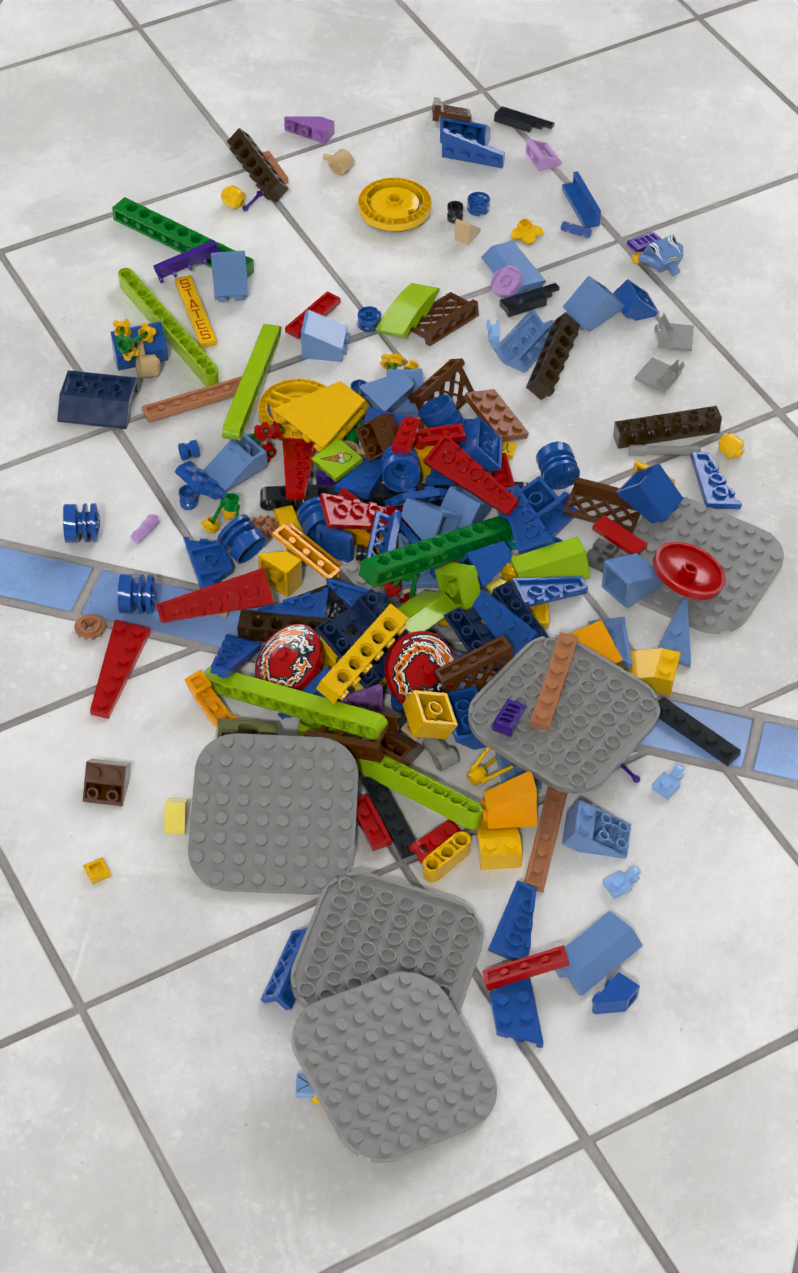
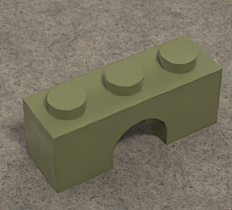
M217 718L215 738L236 733L278 735L277 723Z

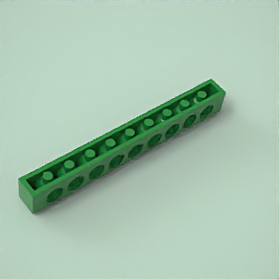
M126 197L112 207L113 220L180 253L212 241L211 238ZM216 242L220 252L236 251ZM245 256L248 278L254 273V260ZM211 258L207 259L208 264H205L204 261L200 262L212 268Z
M500 516L490 518L363 559L359 576L375 588L462 559L467 552L505 541L507 544L511 538L512 529L510 524Z

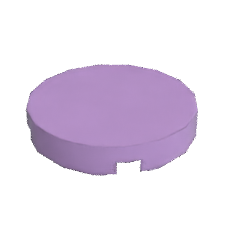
M512 265L498 269L491 279L492 291L503 298L515 294L523 282L521 271Z

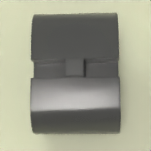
M598 538L593 544V548L586 554L589 567L603 573L604 561L613 559L615 553L617 554L619 551V547Z

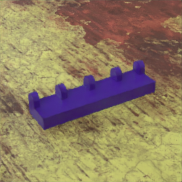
M212 240L155 264L153 268L160 283H163L164 277L173 274L175 278L177 277L176 272L185 268H189L191 271L193 270L192 265L204 261L205 264H208L207 259L211 258V253L220 251L215 240Z

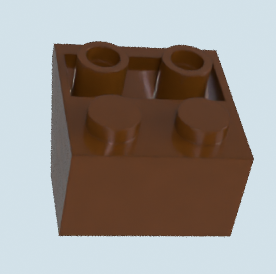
M383 413L355 428L369 462L380 459L385 449L393 444L399 429L394 414Z
M388 730L381 742L384 755L407 767L424 751V747L395 731Z
M92 758L88 760L85 768L82 802L123 806L129 785L131 763Z

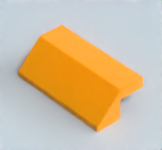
M283 523L272 533L274 538L325 579H339L341 571L339 567L343 565L292 523L288 526Z

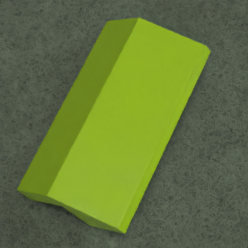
M578 536L514 556L509 560L517 578L582 576L585 580L591 577L586 551Z
M423 590L397 609L409 618L405 623L407 630L414 632L428 631L444 619V614L458 608V606L445 593Z

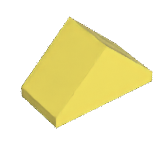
M167 798L165 801V834H185L188 799Z

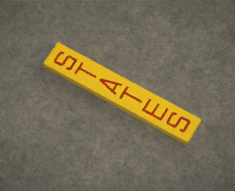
M191 275L174 278L200 348L217 345L216 337Z

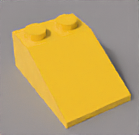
M664 648L630 651L632 669H627L622 663L618 665L647 683L656 693L671 696L681 652Z
M481 817L480 826L475 829L480 870L522 867L523 852L518 828L488 829L487 823L483 822Z

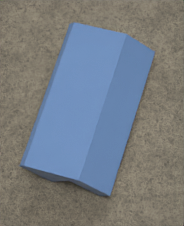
M513 241L493 245L481 256L493 273L507 265L515 266L521 271L523 276L522 285L512 296L523 293L527 288L530 290L540 288L546 282Z
M533 309L523 317L493 350L504 364L524 373L539 358L554 321L549 320L543 323Z
M608 911L565 946L570 965L556 969L555 972L559 978L568 977L578 995H584L643 945L628 924L611 911Z

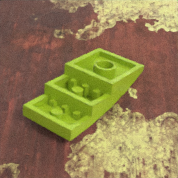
M410 283L387 309L376 327V331L381 334L406 339L411 327L416 328L421 317L426 318L440 289Z

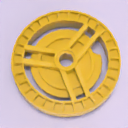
M391 177L376 180L365 186L358 197V212L361 218L369 225L381 230L405 231L415 228L425 222L431 213L432 201L429 192L421 184L405 178Z
M302 378L283 380L272 385L262 394L258 402L260 424L267 422L270 426L273 421H276L277 424L280 423L284 428L283 437L302 439V434L299 432L295 434L289 428L290 425L288 423L284 425L276 418L278 415L274 409L326 386L317 381ZM270 406H272V418L268 414Z

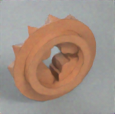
M260 515L259 518L253 517L254 529H260V526L266 524L261 531L267 538L272 537V533L278 528V523L275 522V519L269 518L268 515L266 517Z
M84 615L75 622V633H77L79 638L83 637L85 640L92 638L94 640L96 636L101 637V633L105 632V622L97 615Z

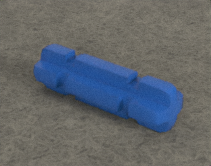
M563 221L561 224L562 231H569V233L578 236L583 235L585 238H590L592 235V229L590 228L584 229L583 226L573 223L570 225V222Z

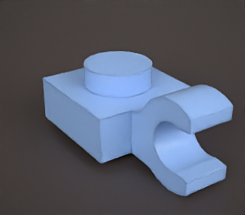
M487 320L488 342H491L492 349H494L499 344V321L496 320V324L491 325L490 321Z
M677 764L670 775L664 772L652 785V790L669 800L680 788L681 783L679 780L684 776L682 772L685 768Z
M636 866L630 868L624 875L621 871H618L603 879V886L613 899H616L632 890L631 884L640 880L638 875L641 872Z

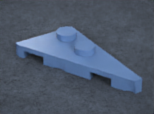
M683 598L658 648L681 652L679 664L690 668L688 600Z

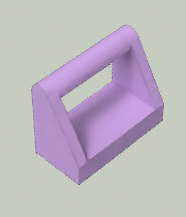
M534 139L526 140L525 154L538 171L554 168L562 164V161L548 143ZM545 150L549 156H544L541 151Z

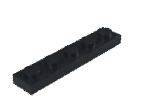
M665 697L658 701L660 720L720 762L729 766L740 756V749Z
M371 777L361 778V784L374 805L401 859L415 855L408 847L416 839L388 787Z

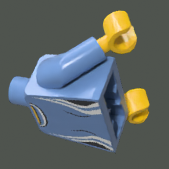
M673 234L648 244L643 254L641 252H636V255L632 254V262L635 264L640 262L646 263L660 273L669 270L671 275L675 276L681 271L677 265L683 259V245L676 241Z

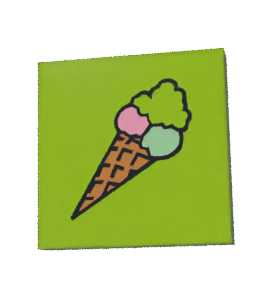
M338 438L312 458V462L337 482L361 464L363 458Z

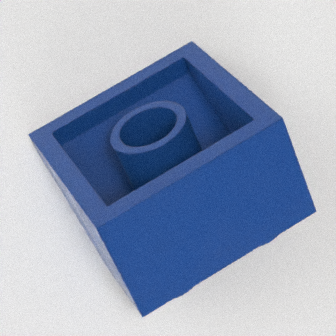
M628 279L613 292L625 305L622 308V313L627 318L630 317L637 321L655 317L659 312L648 292Z

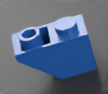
M618 972L614 978L610 977L601 992L598 991L592 999V1012L594 1014L626 1012L638 998L640 985Z

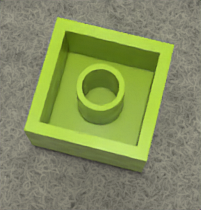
M450 562L435 569L439 592L445 593L462 609L466 610L473 607L472 604L482 591L476 567Z

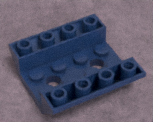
M68 370L59 394L57 422L127 429L130 420L129 406L134 392L138 393L142 379Z
M509 581L492 590V596L539 633L537 638L542 636L550 638ZM458 607L444 614L445 620L468 652L496 639L489 628L481 623L482 618L474 607L466 611ZM496 664L492 671L497 672L501 665ZM487 665V666H485V667H483V668H481V669H485V670H486L489 665Z
M370 589L360 596L353 606L332 620L328 618L315 627V630L337 657L341 659L388 606L373 589ZM347 628H353L356 634L348 633ZM406 628L400 636L396 634L394 638L397 640L402 635L410 632ZM387 647L382 650L385 653L380 658L381 663L376 664L372 661L371 664L373 666L367 674L362 672L359 676L361 678L359 683L364 689L375 686L385 679V661L389 651Z

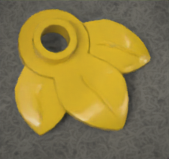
M521 219L517 227L511 232L513 240L521 239L523 243L529 245L536 241V236L543 235L542 228L533 225L529 219Z

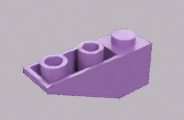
M321 116L284 117L285 131L324 144L335 134L333 120Z

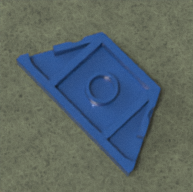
M187 461L176 468L175 473L195 492L214 500L218 497L224 500L226 492L218 486L217 481L207 476L206 471L198 468L191 461Z
M434 486L424 487V490L416 491V488L407 489L405 493L385 500V507L387 505L394 507L403 506L407 498L426 500L428 502L444 500L448 489L435 488Z
M183 537V542L200 589L217 584L233 573V566L227 550L224 549L218 540L210 541L200 538V541L189 540V537Z
M530 978L499 987L492 991L489 999L496 1035L512 1038L521 1043L528 1041L536 1044L538 1048H543L544 1043Z

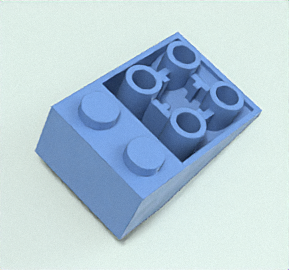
M244 433L241 441L230 440L207 465L204 471L207 472L209 478L218 482V486L223 491L227 492L267 467V451Z
M579 800L567 810L562 844L582 853L626 859L631 824Z

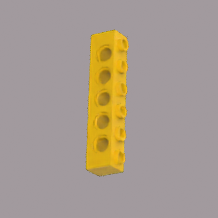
M390 604L320 681L316 689L333 704L338 699L343 700L350 692L347 689L350 686L355 687L361 680L359 676L362 672L367 674L372 668L371 662L373 660L378 661L385 653L382 650L385 647L388 649L396 640L394 638L395 635L398 634L400 636L407 628L405 623L409 618Z

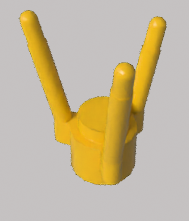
M487 747L477 761L469 767L470 771L466 774V777L474 786L480 783L484 785L489 780L513 769V765L485 777L487 775L486 769L497 760L496 756H494L483 767L479 765L490 751V748Z

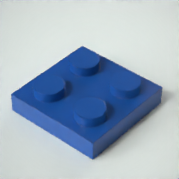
M319 523L316 528L317 544L335 559L346 563L354 560L353 535L337 529L327 528L326 525Z

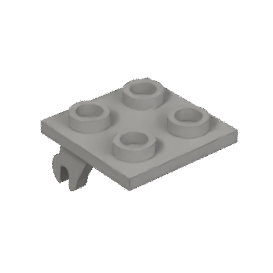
M658 312L656 320L659 322V328L658 324H656L654 329L658 335L657 348L692 351L694 325L670 323L665 313L660 317Z
M652 357L635 376V380L665 393L681 375L685 364L682 362L679 365V360H676L674 364L669 365Z

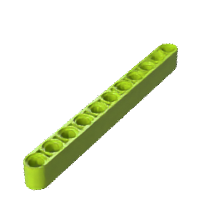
M120 269L118 277L119 286L150 323L161 321L165 340L206 387L219 383V369L132 269Z
M263 324L223 424V439L241 441L279 343L281 326Z
M211 666L204 672L205 676L212 683L211 688L218 695L375 740L388 725L387 719L382 714L338 701L333 704L329 699L237 672H234L228 678H221L217 674L210 673Z
M299 719L297 736H304L307 729L318 731L321 725ZM329 727L326 733L336 734L338 730ZM384 755L381 763L354 758L358 772L373 778L379 783L467 829H477L480 826L483 807L479 803Z

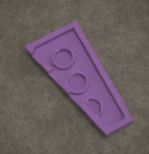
M378 684L348 694L343 700L338 699V702L383 713L382 685Z

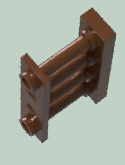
M373 711L382 714L388 721V725L379 737L373 741L362 740L364 737L355 735L354 738L346 737V732L338 730L336 734L326 733L329 727L321 725L318 731L307 729L304 736L335 740L345 746L354 758L381 763L384 758L381 742L388 730L398 732L399 725L396 715Z

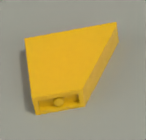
M339 381L280 405L274 411L278 415L276 418L284 425L288 423L290 425L289 428L295 434L298 432L302 434L301 438L308 444L312 442L314 444L313 447L320 452L336 439L342 440L363 417L370 406L364 398L342 381Z

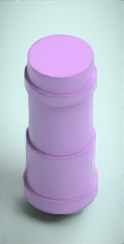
M149 514L131 534V539L136 543L142 541L159 524L158 516Z

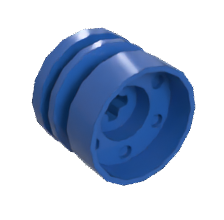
M449 395L433 398L422 406L418 413L421 421L427 428L462 423L463 427L465 425L464 418L456 410L457 406Z
M556 441L543 446L536 455L537 466L541 472L542 479L552 490L565 489L573 485L575 478L580 476L579 467L569 444Z
M392 445L385 449L381 456L384 484L395 492H405V490L413 489L417 486L420 480L417 451L412 447L410 453L392 452Z
M314 497L305 501L298 508L297 518L303 533L317 544L316 528L319 523L326 525L320 499L319 497Z
M87 503L83 504L82 512H79L77 504H64L63 531L65 543H77L80 534H83L85 542L89 541V534H91L92 542L98 541L100 515L96 503H91L90 512H88Z
M246 514L239 515L230 521L217 537L218 542L223 545L225 550H230L231 557L238 564L252 559L262 550L267 542V537L260 529H254L255 523L250 521Z
M120 574L118 583L119 613L132 614L135 605H138L139 614H143L146 605L147 614H153L157 599L154 575L149 574L145 582V576L141 574L138 583H136L134 574Z

